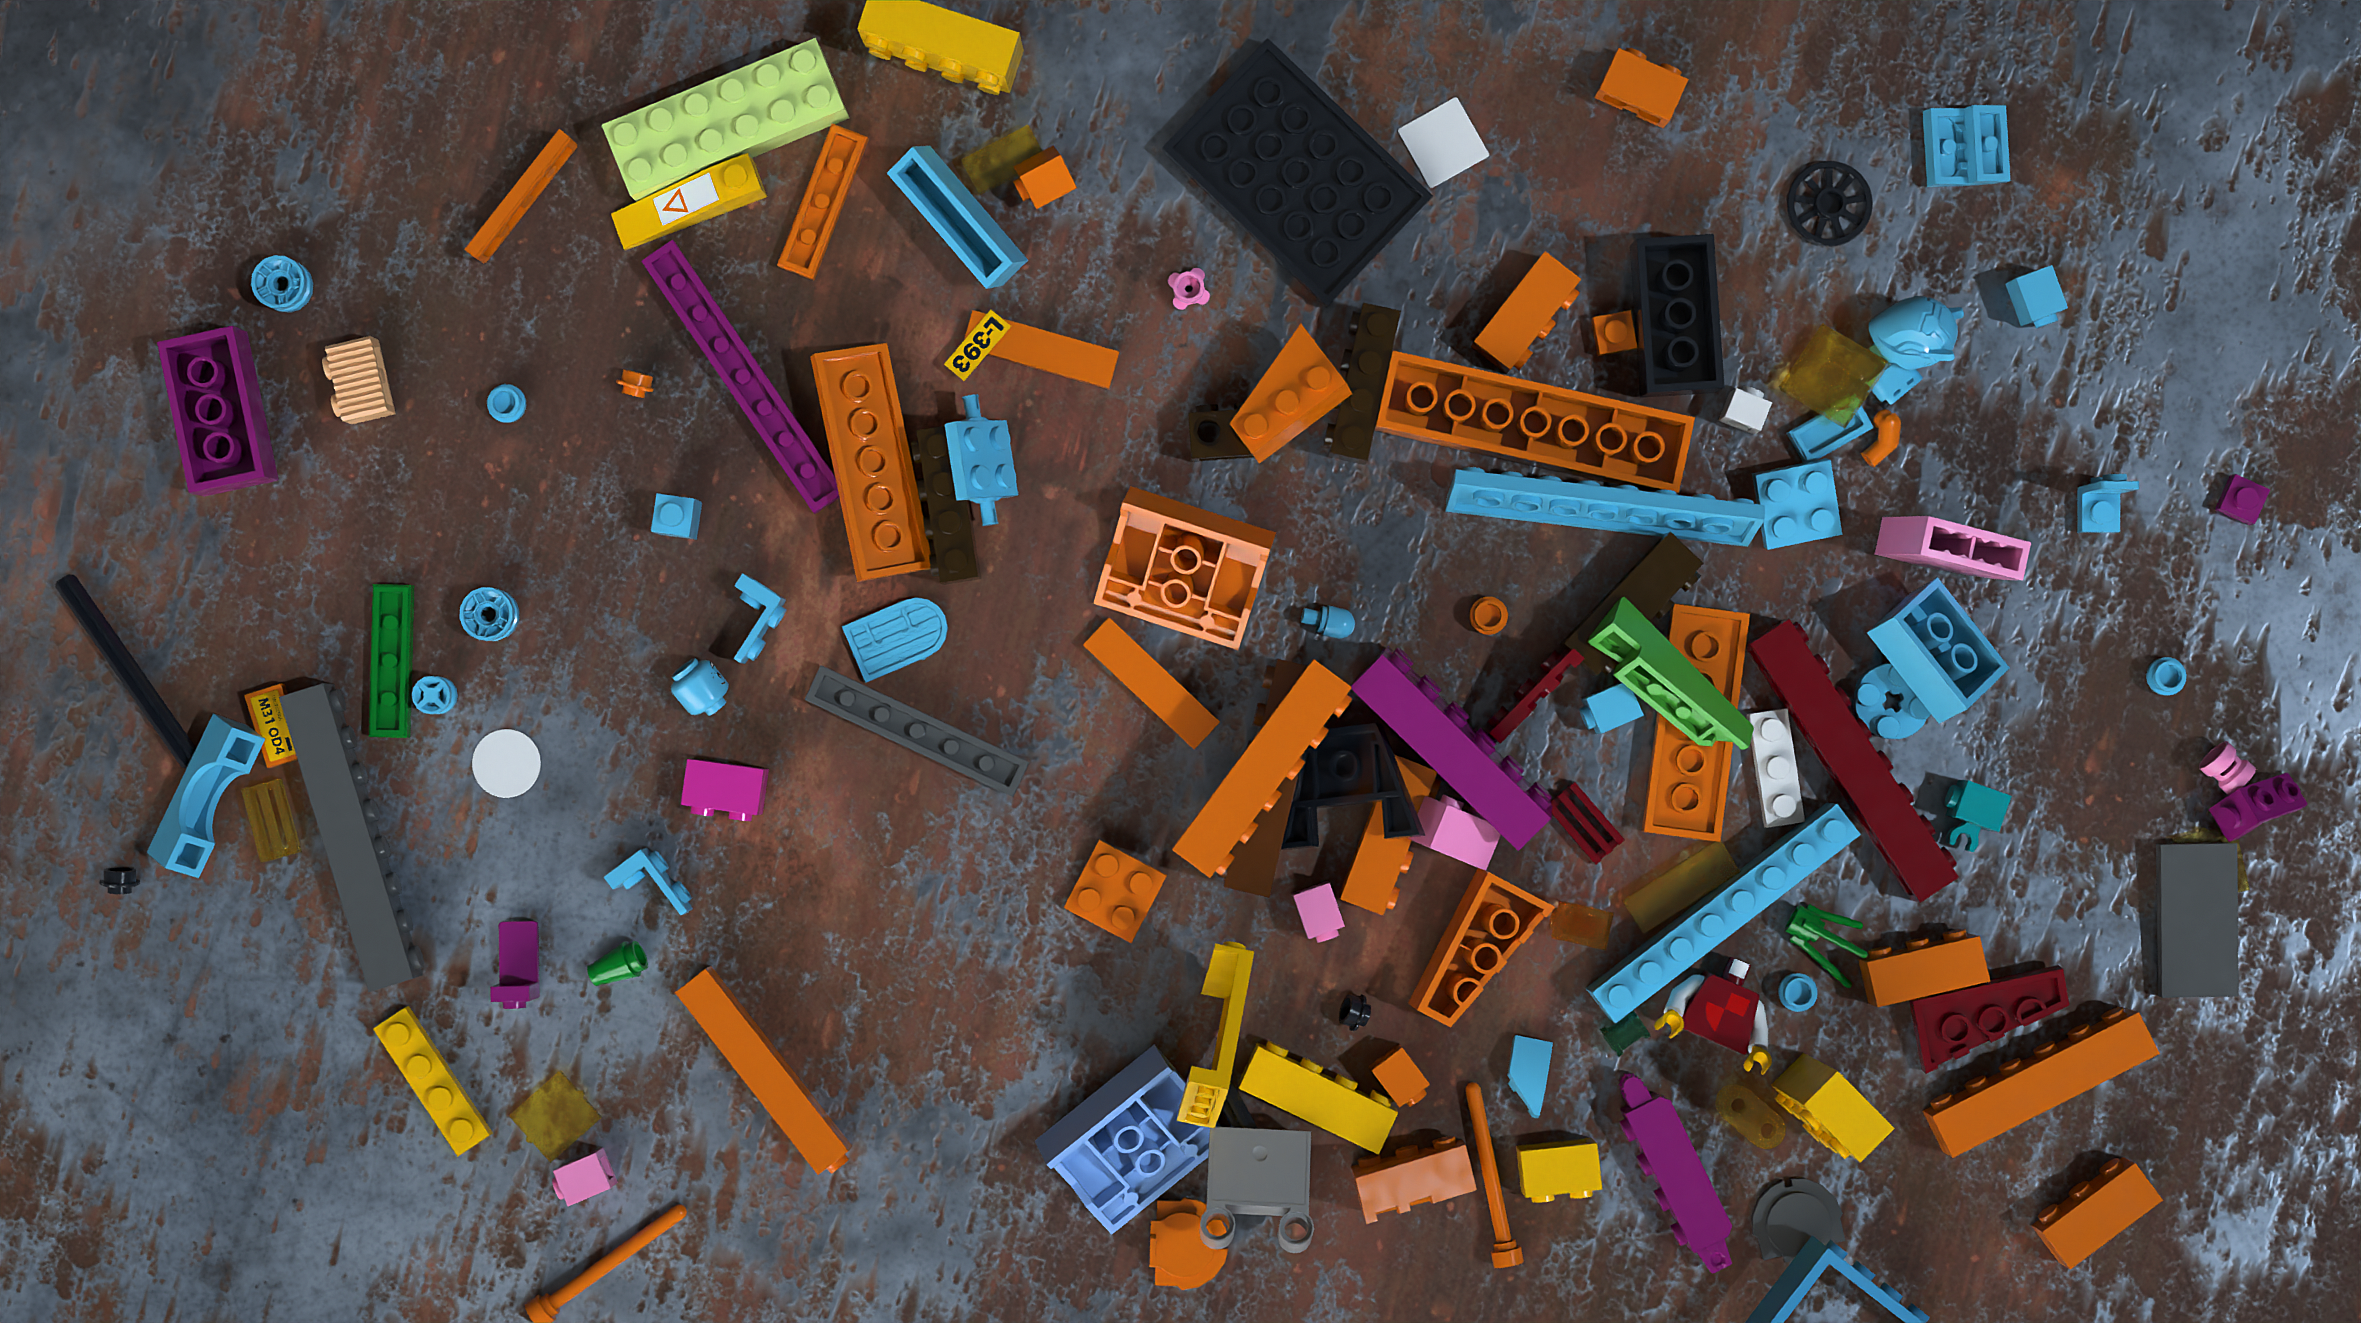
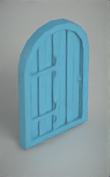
M917 597L898 601L892 606L842 626L851 647L852 655L857 661L865 683L919 660H925L941 648L946 640L948 631L946 616L940 607L928 599Z

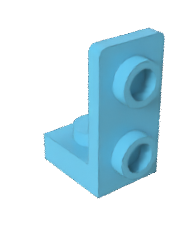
M2105 474L2103 477L2090 478V484L2077 487V533L2120 532V494L2138 490L2139 481H2127V474Z
M742 573L735 584V587L743 592L739 598L758 610L762 604L766 606V609L734 657L739 663L745 664L748 659L754 661L761 653L766 644L762 637L769 626L775 629L784 617L786 609L782 606L786 599L749 575Z
M648 848L640 849L604 876V879L612 889L620 888L624 885L628 890L646 877L642 872L646 869L680 915H684L693 909L688 902L692 899L690 893L680 881L675 883L666 873V870L669 868L667 862L656 850L651 852Z

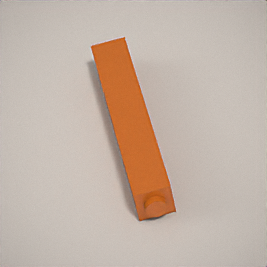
M712 966L705 968L675 992L817 1175L826 1169L832 1174L849 1160L846 1153L851 1149V1143Z

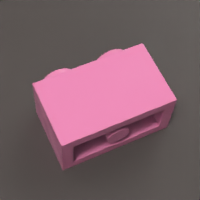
M1442 795L1441 800L1438 801L1425 796L1417 814L1425 836L1409 837L1408 839L1486 871L1501 834L1473 807L1470 806L1468 813L1462 811L1464 803L1451 797Z

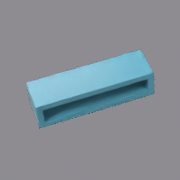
M931 146L912 147L887 172L890 178L986 289L1003 286L1028 261Z

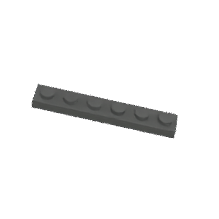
M820 665L805 697L806 701L1012 797H1014L1030 763L823 665Z

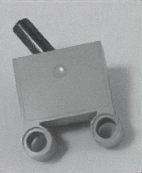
M1231 1083L1222 1107V1111L1231 1127L1210 1128L1206 1211L1200 1221V1238L1209 1248L1223 1249L1233 1240L1236 1225L1233 1214L1283 1216L1277 1233L1278 1242L1287 1252L1300 1253L1308 1248L1314 1232V1224L1309 1216L1311 1131L1258 1129L1236 1086ZM1213 1220H1221L1227 1225L1228 1231L1222 1236H1215L1209 1233L1206 1226ZM1290 1224H1299L1305 1229L1306 1236L1299 1240L1291 1239L1285 1233V1228Z

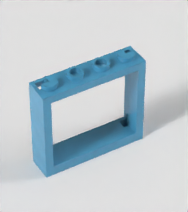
M1812 1235L1745 1323H1784L1829 1264L1905 1323H1926L1930 1317L1912 1303L1906 1309L1899 1303L1903 1296L1891 1286L1883 1282L1878 1287L1872 1282V1279L1876 1276L1873 1272L1857 1260L1851 1266L1844 1260L1848 1254L1831 1240L1825 1246Z

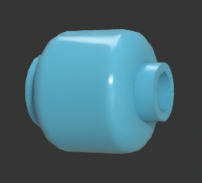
M693 658L683 664L671 676L674 680L671 686L672 694L691 715L705 712L710 716L725 705L726 700L723 696L726 694L729 684L709 660L698 661L696 658Z

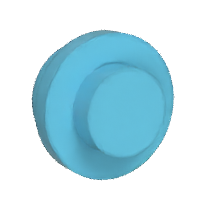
M503 384L495 387L490 392L487 399V407L489 413L496 420L511 423L521 418L524 414L526 398L519 388L510 384Z
M2163 657L2156 659L2148 667L2146 673L2147 683L2157 694H2176L2185 685V668L2174 658Z
M1792 973L1781 981L1778 988V996L1786 1008L1801 1012L1809 1009L1815 1003L1817 987L1809 976L1802 973Z

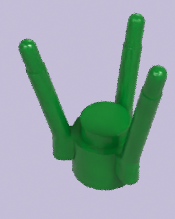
M1799 904L1785 927V931L1791 934L1789 941L1801 947L1846 988H1851V981L1807 941L1810 940L1815 943L1820 936L1851 953L1866 958L1868 953L1865 950L1824 929L1825 922L1820 919L1857 929L1863 928V923L1820 910L1811 904H1808L1806 908Z

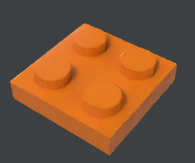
M1099 839L1064 908L1132 943L1167 874Z

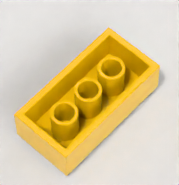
M866 0L857 28L865 47L869 48L868 52L873 56L885 60H890L891 56L906 60V66L926 72L929 67L941 71L943 78L956 83H963L964 79L978 83V89L993 95H999L1000 91L1010 94L1024 51L1019 32L920 0Z
M1805 1053L1771 1084L1779 1093L1775 1100L1788 1113L1793 1114L1799 1120L1801 1119L1804 1122L1802 1127L1817 1142L1820 1141L1826 1148L1829 1147L1843 1159L1850 1155L1861 1163L1895 1129L1837 1070Z

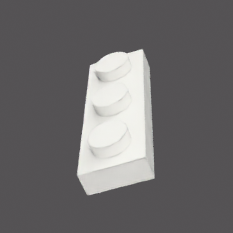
M1788 709L1747 714V720L1754 727L1751 746L1764 827L1769 828L1805 822Z

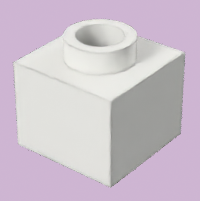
M1742 386L1741 390L1736 388L1729 392L1718 421L1754 435L1762 430L1772 402L1763 399L1764 393L1748 386Z

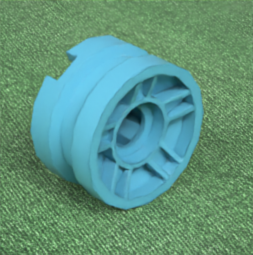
M274 255L265 258L256 266L252 273L251 286L256 298L262 304L279 312L291 313L300 310L309 302L313 294L314 283L309 271L300 263L286 256ZM279 278L288 280V286L283 291H280V284L277 282Z
M481 587L471 591L463 599L460 606V621L463 629L470 636L479 640L498 641L509 637L515 631L519 622V608L516 600L509 593L497 588ZM489 608H493L496 616L493 621L489 622L486 616H482L483 610L487 611Z

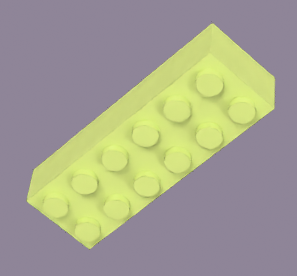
M813 38L604 123L602 128L628 192L637 202L713 165L748 153L751 158L827 128L831 124H837L849 119V115L817 39Z

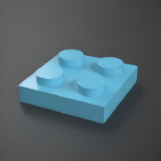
M1825 458L1752 473L1757 504L1765 505V520L1761 525L1765 549L1769 550L1843 535L1830 459Z

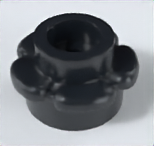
M129 867L104 869V879L100 880V885L108 887L107 893L130 894L132 893V887L140 884V880L136 879V869Z
M1348 994L1342 1002L1339 1011L1340 1024L1350 1026V1031H1356L1359 1026L1364 1027L1370 1018L1371 1005L1367 1004L1366 996L1363 994L1360 996Z

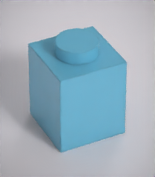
M2052 265L2015 278L2005 284L2021 326L2034 322L2036 329L2058 321L2056 314L2068 309Z
M656 493L651 532L697 540L702 502L693 498Z
M1622 682L1581 698L1584 707L1580 708L1579 711L1583 722L1588 730L1594 728L1596 734L1605 733L1644 716L1634 692Z

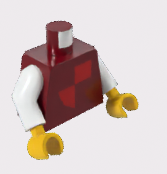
M1729 957L1721 977L1704 970L1701 975H1692L1673 988L1665 1006L1664 1015L1654 1023L1656 1030L1662 1028L1665 1022L1668 1023L1671 1027L1670 1039L1684 1029L1743 1055H1746L1748 1050L1750 1054L1743 1064L1744 1069L1748 1072L1753 1067V1062L1757 1061L1761 1064V1074L1764 1075L1772 1063V1057L1767 1052L1768 1027L1764 1004L1759 1000L1760 994L1742 987L1751 965L1733 957Z

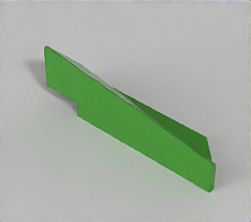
M1620 598L1588 639V643L1619 662L1616 665L1613 676L1696 744L1713 746L1715 741L1734 742L1739 746V749H1747L1754 731L1753 725L1627 598Z

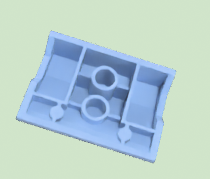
M1155 1044L1035 1140L1046 1165L1050 1169L1055 1168L1071 1185L1087 1209L1111 1234L1116 1232L1208 1158L1210 1128L1177 1121L1179 1105L1186 1081ZM1217 1121L1215 1127H1222L1221 1124Z

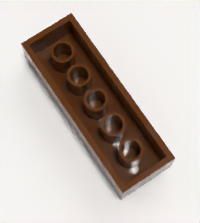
M1278 658L1275 660L1274 666L1266 665L1261 688L1268 689L1265 704L1257 703L1252 724L1259 727L1258 732L1298 680L1307 665ZM1299 772L1292 781L1287 777L1284 778L1277 788L1282 793L1280 798L1269 812L1263 808L1253 820L1258 824L1254 833L1245 844L1238 840L1230 851L1235 858L1222 875L1217 873L1218 877L1224 878V887L1270 897Z

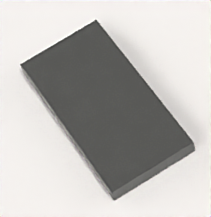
M2156 843L2158 996L2161 998L2239 996L2237 843Z

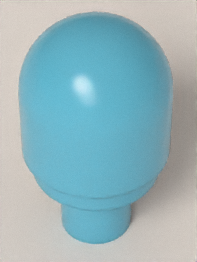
M1321 606L1320 611L1304 608L1301 616V623L1316 626V632L1332 638H1346L1353 632L1355 627L1353 615L1346 609L1334 606Z

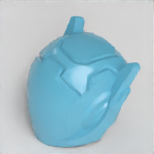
M1914 296L1893 304L1872 318L1868 324L1869 333L1874 344L1889 363H1897L1904 369L1914 370L1931 366L1940 361L1954 360L1955 356L1952 350L1958 336V326L1955 320L1962 318L1964 312L1961 307L1947 308L1940 301L1930 297Z

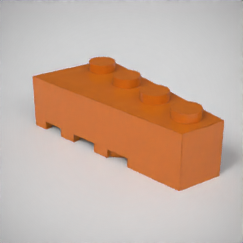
M1477 868L1408 1004L1421 1013L1452 1027L1484 990L1485 984L1496 972H1500L1506 965V960L1521 943L1524 944L1533 934L1532 930L1555 907L1492 873Z

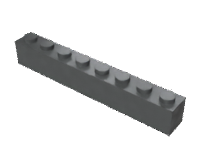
M322 683L280 696L279 700L368 992L422 976L421 968L424 967L423 954L419 946H414L410 934V931L413 930L412 918L409 911L403 909L399 898V894L402 893L401 882L396 872H391L387 859L391 856L390 846L384 835L380 836L376 823L380 819L379 810L376 802L373 799H369L365 784H368L369 781L364 764L358 762L354 748L357 747V738L353 728L346 724L343 711L346 710V702L341 690L336 689L334 684Z

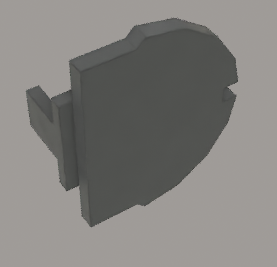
M1790 1178L1791 1185L1785 1186L1783 1180L1770 1185L1757 1199L1751 1215L1752 1234L1757 1237L1762 1259L1768 1260L1782 1256L1785 1263L1793 1261L1812 1235L1825 1246L1830 1240L1834 1243L1846 1241L1840 1220L1843 1213L1835 1196L1823 1185L1806 1178Z

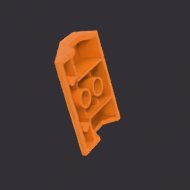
M1130 486L1121 505L1120 518L1093 604L1239 650L1276 532Z

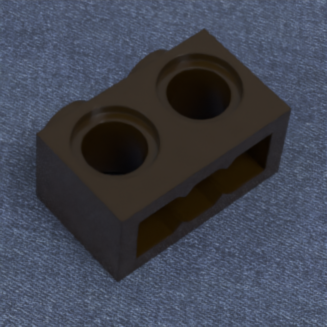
M1245 402L1234 403V410L1219 411L1217 404L1195 406L1196 412L1188 413L1191 462L1254 458L1230 425V422ZM1202 424H1215L1220 431L1219 437L1213 442L1202 441L1197 433Z

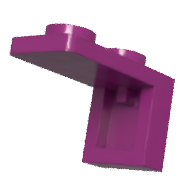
M2284 773L2237 789L2211 807L2209 811L2227 841L2232 842L2266 821L2303 809L2307 806V802L2290 774Z
M503 921L498 925L499 984L490 987L491 1002H503V1009L526 1008V1002L540 997L539 924L537 921Z

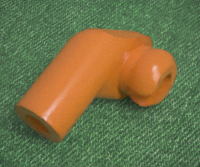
M1888 409L1880 410L1874 416L1873 422L1875 427L1879 428L1878 439L1861 453L1863 459L1873 468L1899 445L1901 420L1896 413H1891Z

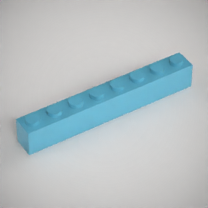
M1824 804L1807 817L1805 822L1794 827L1590 984L1586 990L1606 1016L1614 1023H1617L1861 834L1838 804Z

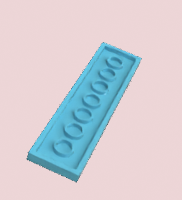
M1477 467L1455 470L1447 494L1445 512L1660 537L1671 531L1678 539L1748 547L1765 520V505L1754 504L1752 500L1744 498L1725 501L1716 500L1714 496L1709 494H1697L1690 497L1677 495L1675 491L1666 489L1647 492L1639 491L1637 487L1631 485H1620L1616 488L1604 487L1595 481L1589 480L1570 483L1562 482L1560 478L1554 476H1543L1536 479L1523 477L1522 474L1511 471L1501 474L1485 473L1483 469Z

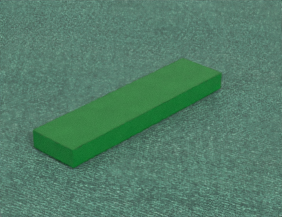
M373 584L369 737L410 738L414 585Z

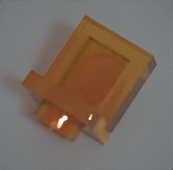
M1559 901L1558 908H1554L1550 917L1549 926L1553 930L1551 938L1606 950L1614 912L1572 902Z

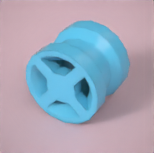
M440 676L423 677L417 681L412 691L414 705L421 712L427 714L447 713L454 707L458 697L457 688L453 682Z

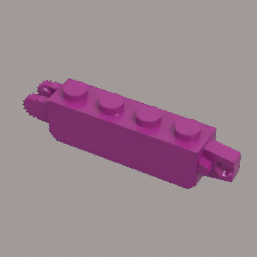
M1623 1073L1624 1075L1620 1076L1617 1085H1619L1618 1089L1621 1090L1620 1093L1626 1106L1620 1108L1624 1119L1619 1121V1124L1629 1143L1635 1140L1641 1151V1154L1637 1155L1636 1159L1645 1176L1652 1175L1658 1186L1657 1189L1653 1190L1659 1206L1663 1212L1669 1209L1676 1222L1670 1225V1228L1680 1247L1686 1244L1693 1253H1697L1711 1274L1727 1268L1732 1264L1724 1238L1729 1236L1732 1224L1671 1100L1656 1092L1650 1094L1647 1087L1643 1085L1642 1079L1638 1078L1634 1073Z

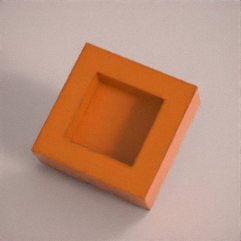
M1631 310L1596 316L1591 319L1598 356L1637 349Z

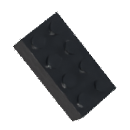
M1714 234L1636 239L1630 245L1640 398L1717 393L1725 388Z

